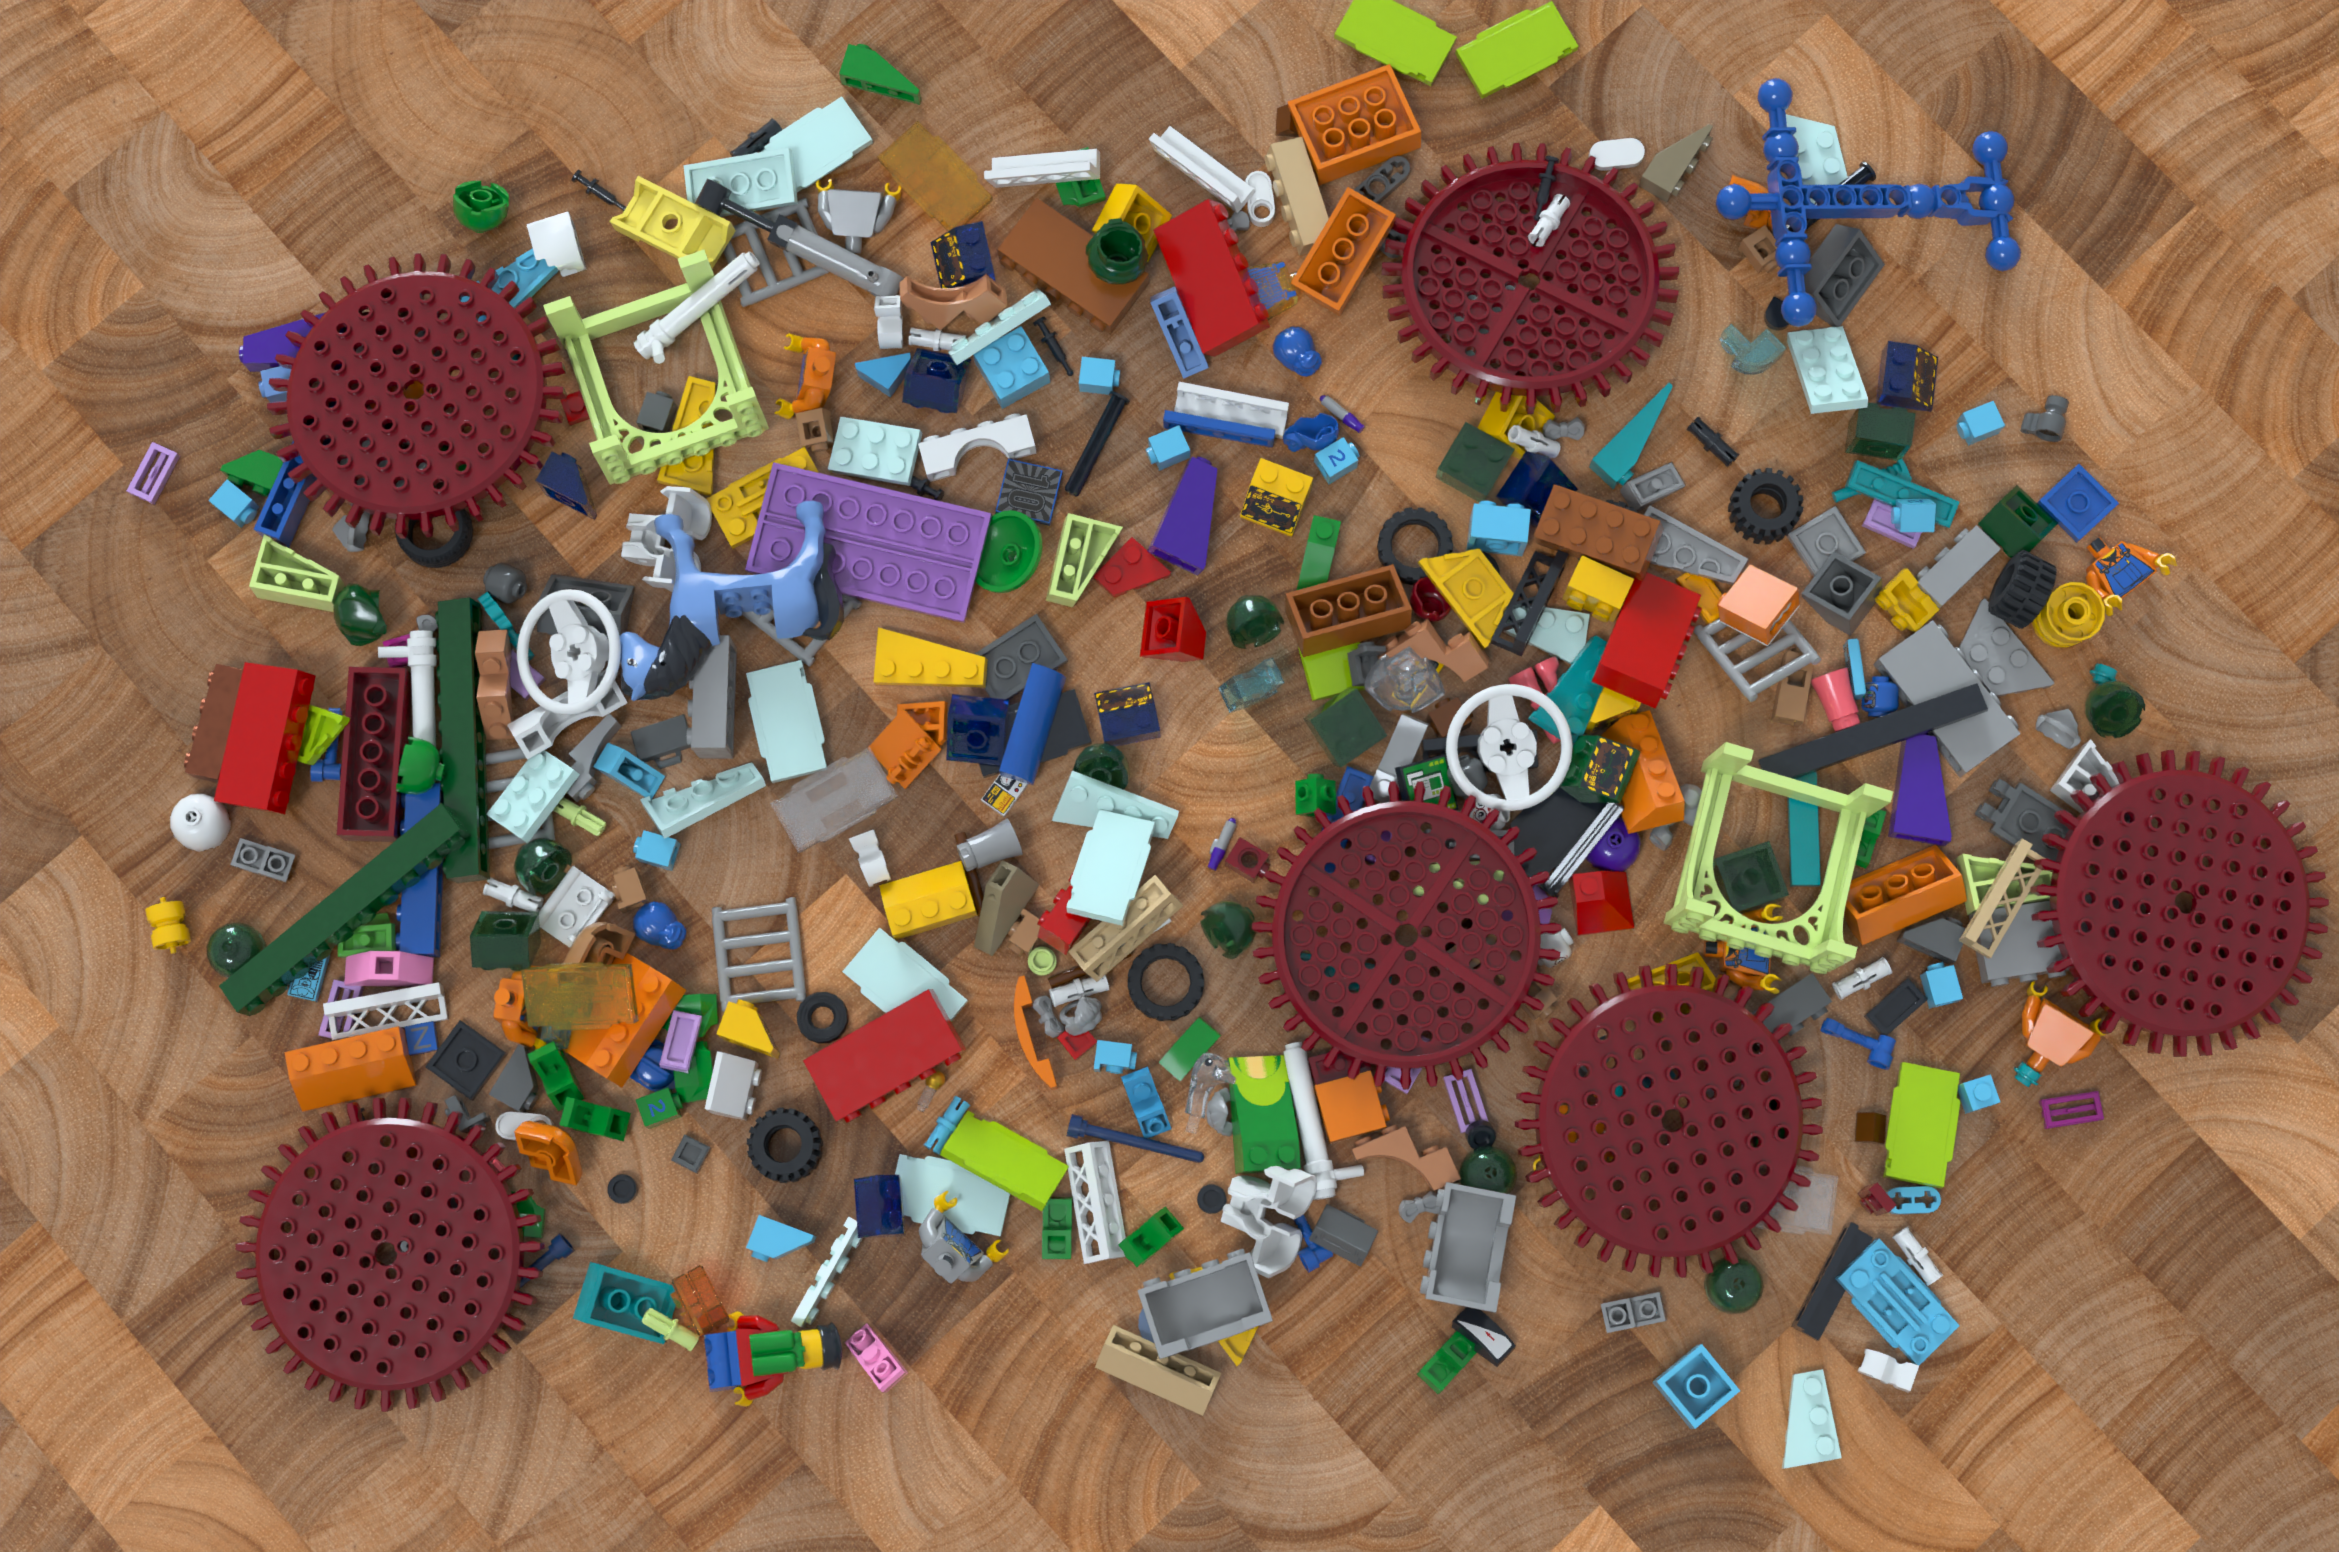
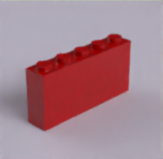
M1207 199L1153 229L1201 351L1205 355L1216 357L1268 329L1270 325L1267 320L1269 317L1268 311L1260 303L1257 295L1259 292L1258 286L1250 278L1247 271L1249 267L1247 259L1240 253L1237 246L1238 237L1228 224V212L1223 204Z
M1648 572L1643 581L1634 578L1591 682L1656 709L1660 698L1666 700L1671 690L1672 684L1668 680H1674L1680 667L1675 662L1676 660H1682L1687 648L1683 641L1689 642L1695 628L1690 623H1696L1702 610L1701 607L1697 606L1701 595Z
M244 663L214 797L215 802L286 814L316 675L297 669Z
M928 989L804 1059L803 1062L835 1121L845 1120L846 1123H849L860 1117V1110L868 1105L871 1109H874L886 1102L887 1100L884 1096L895 1091L896 1095L911 1088L910 1082L920 1077L923 1081L936 1074L935 1067L944 1062L946 1066H950L962 1059L960 1053L964 1052L966 1048L933 989Z

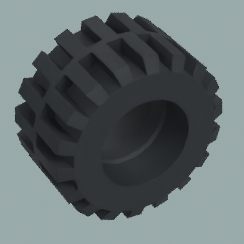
M1766 468L1764 472H1761V469L1754 470L1752 475L1748 473L1743 477L1742 481H1739L1730 497L1728 512H1731L1729 516L1730 523L1735 522L1736 524L1734 530L1737 533L1740 531L1744 533L1742 538L1748 540L1751 537L1754 538V544H1760L1761 541H1764L1765 545H1768L1773 540H1776V542L1781 541L1785 535L1788 536L1803 512L1804 507L1801 504L1804 499L1803 495L1798 494L1801 490L1799 485H1792L1794 479L1790 475L1786 479L1782 476L1784 472L1779 469L1777 473H1772V468ZM1758 494H1766L1773 497L1780 506L1781 515L1774 519H1765L1758 516L1751 507V497Z
M2026 550L2018 552L2006 564L1994 584L1988 605L1990 614L2019 629L2028 626L2039 615L2051 595L2056 581V566Z
M777 1108L775 1111L769 1110L765 1112L766 1115L762 1118L759 1116L755 1120L757 1122L754 1127L751 1126L749 1130L751 1134L750 1138H747L746 1143L749 1146V1151H747L748 1157L751 1158L754 1168L765 1177L780 1183L797 1182L800 1178L809 1176V1172L818 1166L817 1161L822 1157L823 1153L821 1152L823 1140L820 1137L821 1132L819 1128L804 1113L792 1108ZM789 1128L799 1134L802 1142L801 1150L793 1160L786 1163L778 1162L769 1153V1142L777 1131Z

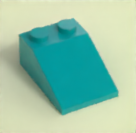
M590 1262L573 1319L664 1344V1335L643 1324L642 1318L649 1308H653L672 1319L681 1287Z

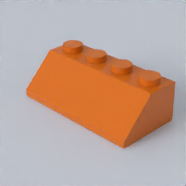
M1347 187L1293 278L1291 285L1317 304L1340 316L1393 228L1396 214Z
M1650 710L1620 718L1600 736L1640 751L1620 802L1624 806L1621 816L1628 834L1683 821L1685 801Z
M1933 845L1851 880L1844 918L1849 929L1862 945L1966 902L1967 897L1962 874L1939 847Z
M399 1026L284 1052L289 1080L302 1112L417 1086L412 1057L408 1052L405 1029Z

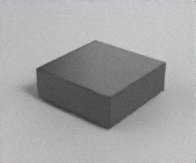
M684 1134L671 1161L698 1174L711 1148Z

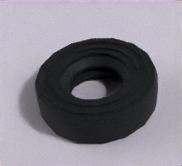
M816 992L807 996L797 1011V1025L800 1032L808 1040L818 1044L830 1043L838 1039L845 1032L848 1024V1010L844 1002L836 995L828 992ZM819 1007H827L833 1012V1022L825 1029L817 1028L812 1023L811 1016Z

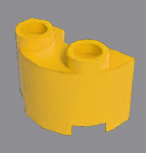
M1908 568L1902 569L1879 592L1875 602L1891 614V622L1897 629L1904 631L1907 628L1917 632L1940 609L1929 595L1921 591L1917 585L1919 582Z

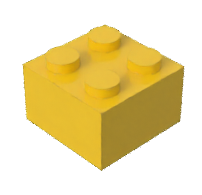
M1581 556L1562 599L1567 601L1566 604L1573 609L1581 611L1583 608L1592 612V616L1599 621L1608 622L1609 620L1614 622L1634 579L1585 556Z

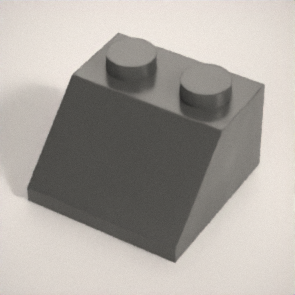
M1833 551L1801 593V596L1828 624L1851 636L1875 605V598L1882 590V577Z

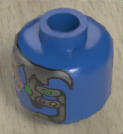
M1874 676L1872 677V682L1865 683L1866 693L1861 698V708L1863 711L1868 712V717H1881L1898 710L1899 687L1895 683H1890L1889 677Z

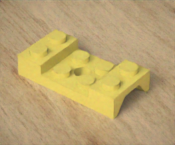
M640 176L635 180L634 196L623 214L614 216L610 220L616 231L637 242L641 240L677 259L705 250L712 269L736 231L730 221ZM677 219L678 224L674 229H665V224L668 220Z

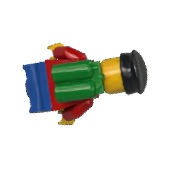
M737 1311L726 1315V1318H732L735 1325L727 1327L728 1332L704 1335L709 1392L733 1390L735 1394H742L740 1401L735 1402V1405L747 1407L754 1399L768 1395L783 1383L784 1374L795 1371L797 1367L800 1369L821 1368L825 1371L831 1368L839 1370L841 1365L842 1344L837 1327L833 1322L828 1325H817L816 1329L793 1333L791 1330L779 1331L776 1323L759 1315H743Z

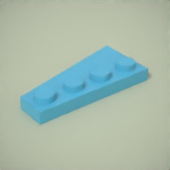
M532 248L517 257L516 261L505 268L502 266L495 270L499 278L491 290L499 294L511 280L514 281L519 288V292L509 304L516 308L524 300L532 297L559 270L556 266H547L545 259L536 260ZM464 296L461 302H467L470 297ZM480 316L478 321H484L487 318V316Z

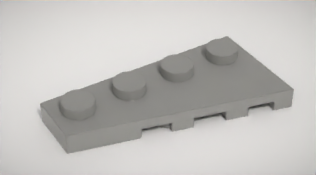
M1649 506L1644 514L1645 516L1660 520L1664 528L1651 564L1733 585L1749 562L1748 558L1652 506Z

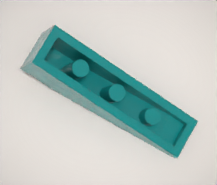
M1668 383L1592 459L1589 468L1613 490L1619 484L1624 486L1634 476L1632 470L1671 392L1672 384Z

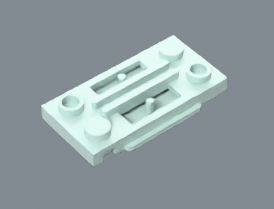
M840 97L823 109H814L771 137L770 143L764 146V150L761 152L790 148L792 150L796 192H799L852 159L854 155L873 144V140L843 97Z
M802 660L746 673L751 692L748 703L760 754L763 758H766L771 782L776 783L828 770L822 747L825 739L812 685L807 683Z
M1099 809L1093 830L1088 831L1071 878L1073 889L1071 899L1068 900L1066 906L1067 913L1123 926L1130 902L1135 899L1148 860L1155 822Z
M881 928L874 933L842 971L861 987L860 991L865 997L885 1013L928 989L934 990L951 1022L968 1002L965 997L949 985L950 981L945 975L905 942L898 943Z
M902 1154L899 1155L887 1212L902 1215L903 1204L904 1216L911 1217L913 1222L922 1224L932 1208L935 1209L934 1199L943 1192L948 1191L945 1196L946 1202L948 1203L956 1197L957 1204L942 1214L958 1229L967 1234H974L977 1231L1001 1237L1011 1194L950 1160L932 1156L920 1159ZM900 1177L902 1180L903 1203L901 1202Z

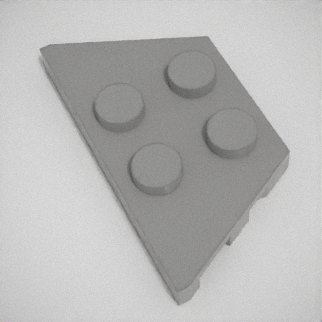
M1984 598L1979 603L1977 611L1958 647L1965 655V662L1970 669L1976 670L1981 675L1984 682L1983 686L1989 693L1992 692L1997 697L2011 693H2023L2038 688L2045 689L2052 686L2054 681L2004 620L1990 614L1988 611L1989 602Z

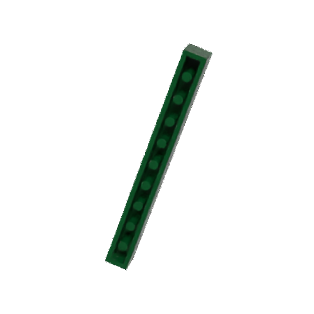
M467 597L438 601V611L435 614L436 624L439 627V638L436 640V648L440 659V665L437 667V676L440 681L441 692L438 694V704L441 709L439 733L442 736V748L439 753L441 763L445 764L443 778L440 781L441 789L444 792L443 804L454 810L471 834L461 848L451 851L443 861V871L446 879L456 883L490 880L488 815H486L488 813L486 742L476 698L480 672L475 650L478 632L482 631L481 604Z
M442 803L439 804L219 985L236 1012L247 1016L256 1015L261 1012L269 1000L283 994L291 982L305 976L309 972V968L317 961L327 958L336 945L350 939L354 934V930L362 924L372 921L376 917V913L384 906L394 903L403 890L417 884L421 879L420 876L429 869L439 866L443 861L442 858L451 851L461 848L465 840L471 835L452 808Z

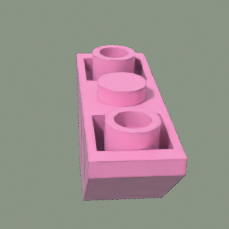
M368 951L347 956L344 985L416 987L432 984L434 958L401 951Z
M867 1323L845 1342L882 1393H887L908 1374L898 1358Z

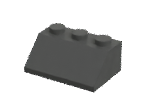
M1835 224L1811 257L1808 264L1812 265V269L1804 275L1805 291L1815 299L1817 305L1816 316L1832 327H1840L1885 265L1860 229Z
M551 574L538 602L547 595L560 590L575 589L584 591L596 597L607 607L615 620L619 636L627 631L634 596V586ZM574 601L588 625L594 626L600 633H604L608 639L605 626L597 613L589 606ZM547 609L538 619L537 632L549 635L558 634L550 609Z

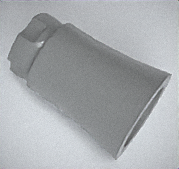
M1008 818L981 834L967 839L965 843L957 845L958 854L966 871L973 870L976 867L979 869L1000 860L1023 855L1016 833Z

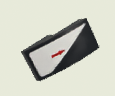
M1466 1307L1452 1321V1328L1475 1344L1474 1351L1496 1367L1516 1347L1508 1335L1479 1309Z

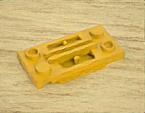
M805 447L784 458H778L773 461L774 463L819 473ZM773 462L729 484L727 488L706 498L732 549L754 538Z

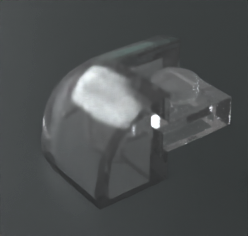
M1410 646L1391 658L1387 654L1383 655L1371 667L1365 679V690L1382 707L1390 712L1392 709L1400 711L1411 710L1414 713L1445 695L1443 683L1432 663L1427 657L1422 659Z

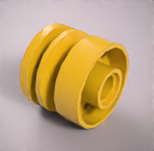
M2069 582L2052 590L2048 601L2039 615L2032 621L2035 633L2044 643L2056 648H2067L2091 638L2100 630L2105 620V607L2101 596L2094 588L2084 583Z

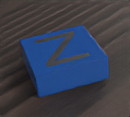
M434 1021L405 1026L410 1056L434 1052L439 1049Z

